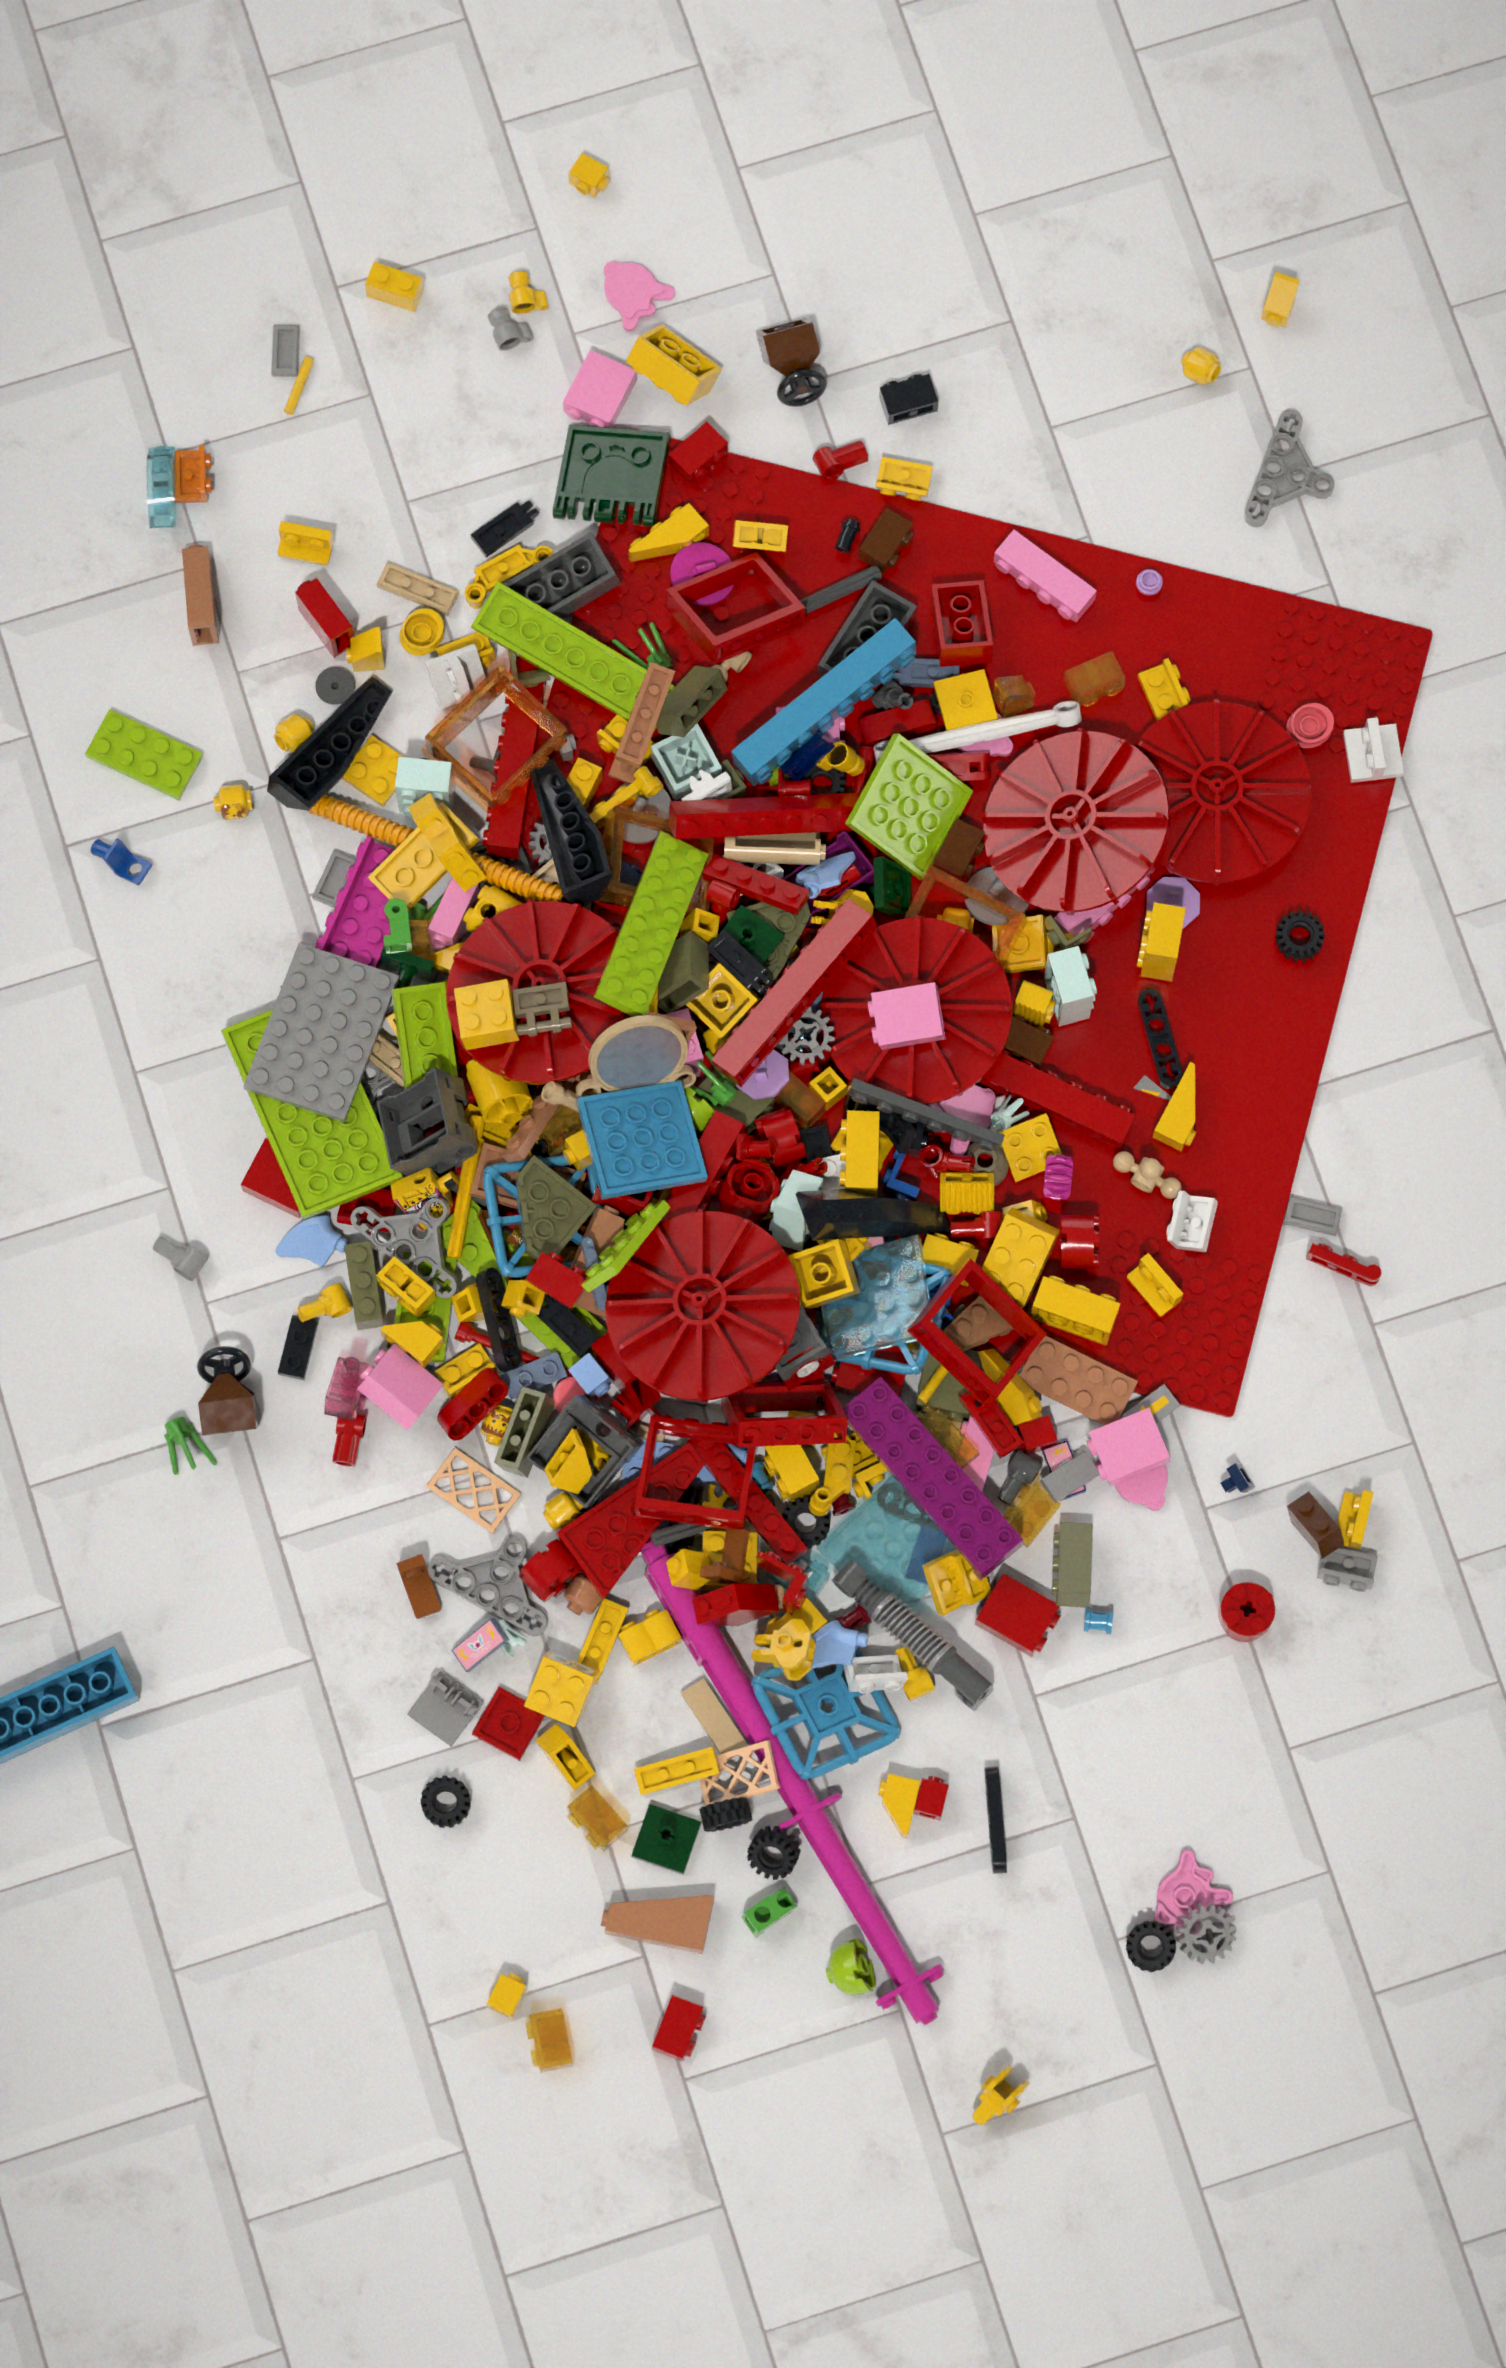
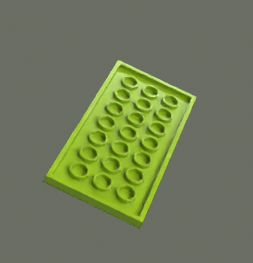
M273 1009L221 1030L243 1083H245ZM361 1082L345 1123L247 1091L303 1220L389 1186L391 1183L403 1178L401 1173L390 1169L383 1131Z

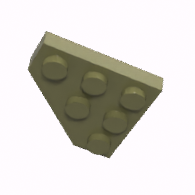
M764 902L745 907L785 935L783 941L764 965L769 971L766 976L772 982H776L811 918L807 902L798 915ZM737 910L726 913L728 922ZM762 980L759 982L761 986L767 985Z
M534 1155L516 1177L526 1253L536 1261L542 1252L549 1255L550 1251L558 1255L597 1205Z

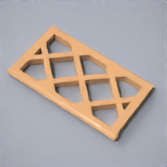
M454 1448L431 1481L426 1485L431 1491L491 1533H495L496 1528L521 1496V1493L457 1448ZM457 1456L468 1464V1469L452 1472L451 1463ZM480 1472L491 1480V1485L475 1488L473 1473ZM469 1474L471 1489L455 1491L453 1476ZM449 1477L451 1492L444 1493L435 1485L439 1479ZM503 1488L513 1495L507 1503L498 1504L496 1489ZM492 1490L494 1505L478 1507L476 1493ZM472 1493L474 1508L467 1509L457 1502L456 1496ZM495 1510L497 1518L490 1525L480 1518L479 1512Z
M770 1741L760 1742L716 1755L721 1773L725 1769L734 1775L727 1789L717 1783L721 1773L713 1775L712 1779L710 1777L700 1779L705 1806L714 1804L710 1796L714 1787L724 1793L722 1799L718 1800L719 1802L732 1798H749L780 1788ZM764 1748L765 1758L761 1764L751 1756L754 1751ZM740 1755L743 1757V1760L737 1771L726 1765L729 1758ZM748 1762L759 1768L753 1781L741 1775ZM765 1772L770 1776L771 1785L760 1788L757 1784ZM740 1779L749 1788L747 1792L735 1795L732 1791Z

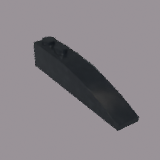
M373 676L368 679L269 776L267 792L287 808L309 811L344 777L389 700L392 691Z
M551 759L530 768L529 771L562 894L570 904L578 903L582 907L600 898L613 875L600 831L556 762Z
M846 1189L798 1191L795 1194L812 1241L949 1233L951 1231L945 1212L940 1211V1206L924 1202L890 1198Z

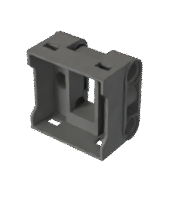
M433 1068L425 1073L424 1079L397 1095L386 1096L377 1102L390 1169L409 1176L425 1168H431L439 1176L478 1152L474 1129L466 1122L463 1107L467 1105L468 1101L462 1078ZM389 1112L392 1113L393 1121L390 1119ZM444 1121L445 1127L424 1139V1130Z
M584 1393L571 1399L530 1451L526 1459L545 1472L544 1468L571 1429L576 1430L578 1427L612 1456L598 1474L590 1466L592 1475L579 1494L569 1492L576 1501L585 1508L597 1504L609 1489V1483L623 1465L631 1461L644 1444V1441L598 1401ZM602 1423L611 1429L609 1436H605L601 1432Z

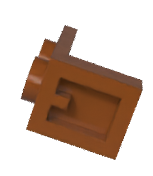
M727 1530L722 1562H713V1566H701L700 1577L721 1584L742 1583L749 1530Z
M420 1554L396 1563L416 1619L441 1611V1606L428 1574L423 1555Z

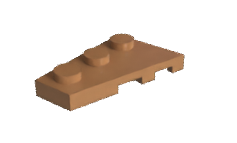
M979 1296L943 1332L964 1352L984 1344L989 1339L998 1335L1001 1337L1007 1335L1014 1328Z

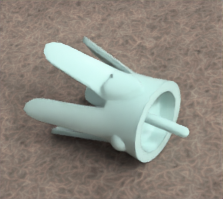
M1010 1094L1001 1108L991 1115L993 1127L1003 1131L1010 1128L1012 1123L1029 1115L1030 1113L1025 1111L1011 1117L1023 1104V1098H1019L1011 1105H1008L1007 1103L1011 1099Z
M501 1619L498 1624L509 1638V1641L501 1646L507 1658L509 1655L514 1657L515 1653L511 1646L516 1647L518 1644L521 1646L526 1645L522 1638L527 1639L528 1637L512 1629L504 1619Z

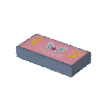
M490 1618L451 1651L466 1672H470L508 1642L509 1638L496 1619Z

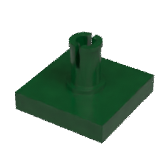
M883 856L874 858V885L863 887L862 891L866 892L871 902H875L876 910L898 920L912 918L911 873L901 864Z
M742 905L723 928L763 966L785 938L784 934Z
M385 945L383 946L380 955L384 966L398 971L397 975L400 977L396 988L410 987L413 976L435 983L438 972L434 961L407 952L386 954Z
M649 1804L631 1857L684 1875L702 1822Z

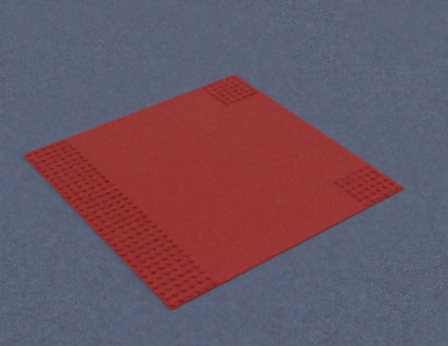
M671 438L668 454L683 441ZM730 452L727 453L728 455L723 462L710 467L707 475L702 480H695L689 485L669 465V456L667 455L656 524L658 522L663 523L669 519L670 514L677 507L682 506L683 508L690 503L709 525V535L701 541L702 543H709L719 547L729 556L732 562L757 552L798 600L871 567L858 559L859 548L886 508L912 522L914 537L907 548L902 547L898 553L900 558L895 567H889L885 574L882 573V578L876 581V583L917 605L916 618L907 631L916 641L915 659H939L930 603L931 585L984 580L993 640L992 663L960 665L959 675L984 669L995 710L1002 718L1052 710L1058 703L1075 701L1080 705L1082 720L1080 723L1070 727H1060L1055 724L1008 736L1013 743V750L1006 757L990 756L988 761V769L991 770L990 779L961 781L972 789L973 793L963 809L959 820L982 831V813L985 812L990 794L999 779L997 774L1000 770L1005 771L1019 755L1034 746L1032 741L1038 739L1041 742L1056 735L1077 732L1078 728H1084L1086 731L1106 733L1125 739L1134 746L1143 733L1156 722L1137 678L1138 673L1162 665L1163 660L1169 658L1171 665L1175 664L1180 674L1178 681L1181 688L1185 687L1190 696L1188 705L1213 702L1214 699H1219V702L1244 705L1257 711H1265V715L1275 720L1285 730L1290 716L1303 705L1319 703L1326 706L1332 712L1334 725L1327 741L1314 748H1300L1310 772L1312 802L1305 829L1291 851L1276 865L1266 870V873L1258 874L1242 881L1220 883L1219 886H1214V883L1198 882L1185 878L1200 893V914L1182 929L1172 982L1140 976L1142 968L1137 967L1146 918L1147 891L1163 877H1180L1176 874H1169L1165 868L1156 862L1154 864V872L1150 873L1148 884L1140 891L1136 889L1130 895L1132 896L1131 900L1123 908L1118 906L1112 912L1113 917L1107 924L1097 926L1093 930L1095 932L1093 937L1087 943L1079 945L1081 954L1085 953L1088 959V978L1094 979L1097 993L1094 994V1009H1091L1089 1019L1058 1026L1054 1013L1050 1024L1044 1023L1043 1027L1051 1032L1050 1035L1054 1036V1039L1039 1070L1043 1072L1046 1070L1057 1074L1060 1080L1068 1084L1069 1082L1079 1084L1084 1088L1083 1091L1089 1094H1100L1115 1106L1123 1105L1131 1109L1132 1114L1136 1115L1135 1121L1121 1150L1048 1116L1061 1154L1071 1157L1073 1160L1071 1191L1068 1199L1052 1200V1198H1045L1043 1194L1045 1171L1015 1182L1009 1167L1005 1179L994 1187V1211L1003 1213L1002 1208L1033 1200L1044 1206L1047 1213L1045 1223L1059 1230L1061 1215H1099V1268H1060L1059 1233L1051 1255H1049L1025 1307L1030 1304L1028 1315L1031 1317L1032 1307L1043 1276L1047 1278L1050 1276L1059 1277L1065 1281L1064 1284L1075 1287V1285L1087 1287L1091 1290L1090 1293L1101 1296V1294L1110 1295L1116 1299V1302L1120 1303V1307L1107 1346L1038 1322L1040 1327L1047 1333V1337L1137 1380L1138 1382L1132 1393L1148 1396L1165 1384L1181 1406L1231 1418L1235 1413L1396 781L1395 777L1351 783L1343 731L1364 728L1369 718L1378 717L1379 726L1396 724L1402 758L1433 636L1432 631L1419 626L928 502L907 499L896 494L895 496L881 494L880 490L840 480L826 481L821 475ZM616 505L614 523L600 522L596 539L622 584L573 613L570 624L633 661L612 643L616 639L643 662L648 664L646 659L652 653L643 641L638 629L642 628L655 649L660 651L649 625L653 622L668 655L673 660L671 662L673 665L671 670H674L675 674L671 684L676 687L694 666L711 668L714 664L667 610L666 589L673 587L670 578V568L677 553L631 562L628 552L630 545L637 538L641 537L643 539L647 536L652 527L644 526L643 518L641 525H633L632 518L635 506H628L625 524L618 523L619 505ZM846 518L860 523L859 528L861 530L860 533L856 534L849 554L839 552L834 548L842 529L840 525L842 522H845ZM735 520L788 525L786 552L732 547ZM1013 530L1020 533L1097 590L1095 601L1077 622L1072 619L1067 620L1058 613L1056 607L1050 603H1043L1037 597V593L1030 588L1025 589L1021 587L1014 576L1001 572L995 566V551ZM1144 570H1155L1161 575L1162 587L1158 593L1145 595L1138 590L1136 580L1138 575ZM756 576L734 584L727 597L716 604L709 606L688 604L715 636H719L783 608ZM869 585L805 614V627L749 650L748 652L752 654V657L739 673L731 667L728 670V679L725 682L727 691L700 719L698 725L719 764L721 765L723 761L728 760L733 769H737L742 774L744 784L746 785L744 798H755L757 787L770 786L767 781L762 785L758 783L753 786L733 763L731 751L776 715V707H786L821 678L818 676L819 662ZM554 678L538 733L533 767L553 759L566 780L578 757L601 767L603 779L586 810L590 814L598 803L610 800L616 789L626 783L608 776L616 754L612 751L610 753L604 751L598 745L599 741L597 739V732L600 729L604 730L617 714ZM882 683L873 689L875 691L874 694L883 686ZM900 686L904 692L910 694L913 702L920 700H930L931 702V696L935 691L934 688ZM871 697L864 702L859 700L853 705L854 710L845 717V731H840V740H845V744L850 746L857 755L859 754V747L865 746L858 721L866 716L881 712L874 706ZM934 712L938 723L935 729L906 739L912 740L946 731L942 715ZM566 727L568 735L573 734L577 748L573 750V759L563 762L555 731V729ZM656 728L650 740L656 744L671 737V735L659 734ZM952 748L925 754L929 755L963 752L957 748ZM874 754V761H873L872 771H874V769H875V767H876V765H877L876 759H875V754ZM650 758L644 766L648 768L654 777H658L671 801H675L653 759ZM969 762L970 770L978 769L977 762ZM801 765L794 773L787 770L790 781L799 779V774L801 770L804 771L805 765ZM844 772L846 780L845 793H853L855 777ZM824 776L815 778L811 784L813 790L821 794L827 793L832 788V782ZM531 778L521 846L533 875L541 867L538 864L540 857L533 859L532 852L534 850L529 849V842L534 841L530 839V832H537L534 824L543 825V820ZM766 793L763 797H776L777 795ZM609 823L601 829L598 828L602 835L604 846L608 849L612 847L617 850L625 863L628 865L630 863L634 864L643 874L656 840L644 844L629 843L618 837ZM668 827L665 833L673 836L670 828ZM843 831L821 832V844H826L827 848L836 841V836ZM846 831L873 867L874 858L883 856L894 861L857 832ZM725 837L679 839L708 854L702 872L714 854L724 855ZM541 838L540 847L543 851L546 843ZM985 849L980 857L976 855L972 864L975 865V868L970 878L978 871L991 867ZM749 863L743 864V865L748 866V867H750V868H753V867H754L752 864H749ZM778 864L783 869L784 877L801 866L798 864ZM932 870L926 880H919L911 874L912 918L922 916L923 918L937 919V915H943V911L947 907L968 910L965 905L964 892L969 879L964 878L961 885L932 872ZM702 872L684 919L695 908L713 914L710 903L699 902L700 885L702 881H706L703 880ZM510 889L505 890V892L509 893L510 895H512L519 901L523 902L524 904L527 903V901L522 896L518 895L517 892L512 893ZM745 895L740 896L736 907L731 911L737 910L741 905L744 906L753 898ZM633 896L624 905V907L630 906ZM871 902L874 906L872 916L877 926L898 920L876 910L875 902ZM1029 904L1027 911L1021 918L1044 915L1046 920V917L1051 915L1054 919L1059 912L1043 910ZM492 910L488 914L489 919L495 916L496 910ZM1298 910H1303V914H1307V911L1312 913L1311 917L1313 918L1317 916L1319 924H1323V931H1325L1324 941L1319 953H1316L1315 957L1311 960L1307 958L1305 962H1302L1301 959L1294 962L1292 957H1289V959L1285 958V953H1280L1278 951L1279 946H1276L1275 943L1279 922L1281 923L1285 915L1288 917L1290 912L1294 911V914H1297ZM974 918L972 934L977 936L993 952L992 925L985 924ZM814 923L808 928L819 929L823 924ZM681 926L675 940L680 938ZM1297 927L1290 932V939L1297 945H1304L1309 942L1310 934L1306 929ZM802 934L796 944L800 951L802 947ZM784 968L782 969V971H781V973H780V975H779V977H778L779 979L782 977ZM1045 968L1006 974L1012 996V1012H1014L1015 1000L1024 980L1047 989L1044 980ZM1145 989L1157 990L1162 997L1181 1065L1182 1075H1184L1190 1062L1195 1064V1124L1193 1131L1197 1133L1191 1145H1185L1182 1151L1153 1138L1154 1130L1170 1100L1134 1089L1136 1084L1146 1075L1171 1097L1176 1088L1170 1090L1163 1088L1157 1079L1137 1004L1140 993ZM1147 996L1143 1004L1149 1005L1150 1015L1155 1014L1153 1005L1156 1000H1151L1150 996ZM657 1006L659 1014H667ZM807 1018L800 1019L803 1023L808 1024ZM702 1020L695 1022V1025L701 1026L705 1031L709 1029ZM1154 1020L1149 1024V1028L1154 1033H1160L1164 1030V1025L1161 1021ZM451 1027L458 1077L463 1079L468 1101L467 1105L463 1107L465 1112L469 1103L478 1107L467 1078L468 1070L466 1067L467 1063L474 1059L465 1051ZM804 1030L801 1031V1038L799 1039V1041H802L806 1038V1032ZM822 1031L817 1035L816 1040L820 1046L824 1040ZM788 1033V1041L790 1042L795 1037V1034ZM777 1045L774 1050L783 1055L782 1051L785 1045ZM1160 1045L1156 1048V1053L1159 1057L1166 1058L1171 1054V1050L1166 1045ZM801 1047L798 1050H796L800 1053H810L805 1048ZM789 1052L788 1054H786V1055H783L785 1058L788 1059V1064L791 1062V1061H790V1057H791V1053H790V1052ZM703 1054V1064L713 1072L715 1068L707 1056ZM830 1057V1063L833 1066H836L835 1062ZM1170 1063L1165 1065L1167 1072L1163 1078H1168L1170 1082H1174L1177 1074L1171 1073ZM789 1068V1082L774 1097L775 1111L789 1106L798 1130L825 1124L830 1144H832L841 1129V1119H847V1113L843 1109L847 1095L826 1111L809 1092V1083L819 1073L814 1071L795 1079ZM702 1070L700 1076L696 1077V1081L693 1084L696 1087L707 1078ZM842 1072L836 1073L847 1085L848 1089L851 1082ZM979 1083L975 1084L983 1089L987 1088ZM545 1084L527 1085L530 1094L536 1093L537 1096L542 1093V1089ZM993 1091L995 1097L1002 1095L996 1091ZM1010 1099L1007 1104L1011 1105L1015 1100ZM1022 1104L1011 1117L1028 1111L1030 1114L1012 1123L1011 1127L1040 1116L1042 1113ZM554 1114L549 1122L557 1120ZM444 1121L424 1130V1139L445 1127ZM756 1129L753 1137L759 1138L758 1130ZM562 1130L555 1132L558 1141L565 1138ZM935 1131L934 1135L923 1133L928 1135L927 1146L934 1144L939 1146L942 1151L951 1152V1133ZM542 1136L541 1140L546 1143L547 1147L552 1149L554 1156H557L553 1144L549 1145L545 1136ZM894 1145L885 1158L881 1171L878 1173L877 1195L894 1198L893 1195L885 1192L887 1184L883 1183L888 1168L893 1169L897 1161L893 1159L896 1150ZM1122 1151L1129 1152L1138 1165L1144 1157L1156 1159L1164 1167L1161 1178H1176L1181 1183V1190L1187 1192L1190 1196L1215 1198L1218 1201L1206 1252L1176 1249L1168 1242L1167 1227L1172 1221L1173 1202L1176 1198L1168 1199L1164 1197L1160 1187L1156 1185L1151 1193L1135 1187L1130 1182L1134 1175L1133 1172L1122 1173L1115 1169L1113 1159L1117 1153ZM907 1154L897 1179L920 1188L917 1198L918 1202L940 1206V1177L931 1176L920 1161V1154L919 1158L910 1157ZM981 1154L977 1158V1163L983 1168H988L993 1164V1159L988 1154ZM806 1157L796 1160L803 1164H807ZM939 1158L933 1159L931 1164L937 1162ZM788 1164L772 1168L779 1181ZM565 1165V1167L577 1170L574 1165ZM453 1167V1168H451L450 1170L444 1172L443 1174L439 1175L438 1177L440 1178V1177L444 1176L445 1174L449 1173L450 1171L453 1172L454 1169H455V1167ZM587 1168L584 1171L586 1173L584 1184L589 1179ZM727 1173L723 1175L722 1181L725 1180ZM582 1188L581 1193L591 1200L592 1195ZM450 1190L453 1200V1206L450 1209V1214H453L456 1204L457 1193ZM658 1190L653 1191V1197H655ZM475 1202L483 1210H488L487 1207ZM498 1204L499 1216L519 1215L518 1209ZM961 1211V1213L955 1215L945 1212L950 1228L951 1222L970 1221L979 1218L978 1214L968 1211ZM587 1219V1224L582 1226L587 1227L590 1222V1219ZM771 1219L768 1221L756 1223V1225L760 1226V1224L762 1223L765 1225V1228L768 1229L770 1226ZM520 1224L501 1226L502 1228L522 1233ZM951 1231L949 1233H939L947 1236L951 1242L959 1244L960 1241L974 1245V1249L979 1250L976 1263L983 1267L993 1243H982L980 1239H976V1236L952 1238ZM927 1234L909 1235L912 1256L915 1261H919ZM810 1236L804 1248L806 1250L820 1244L817 1241H812ZM894 1236L895 1246L890 1245V1248L906 1246V1243L900 1245V1236ZM883 1237L884 1245L871 1247L865 1251L887 1255L885 1238ZM569 1241L567 1243V1245L579 1247V1245H577L573 1241ZM898 1252L893 1255L894 1257H897L898 1255H903L907 1257V1255L903 1252ZM1147 1253L1152 1256L1183 1293L1181 1302L1162 1317L1158 1316L1127 1279V1275L1139 1266L1140 1259ZM860 1261L871 1281L888 1283L890 1277L889 1266ZM853 1266L860 1291L862 1292L864 1283ZM915 1272L916 1281L918 1277L933 1276L930 1274ZM901 1278L898 1286L911 1289L912 1284L909 1279ZM960 1284L951 1295L949 1313L952 1314L961 1304H965L968 1307L980 1295L970 1285L967 1287ZM861 1293L846 1297L845 1299L859 1301ZM924 1294L919 1296L920 1313L922 1312ZM828 1304L816 1307L814 1309L826 1312ZM841 1308L838 1309L837 1315L853 1319L855 1310ZM1013 1329L1007 1335L1002 1337L998 1335L989 1339L986 1343L969 1350L980 1352L994 1348L1003 1359L1012 1361L1027 1341Z

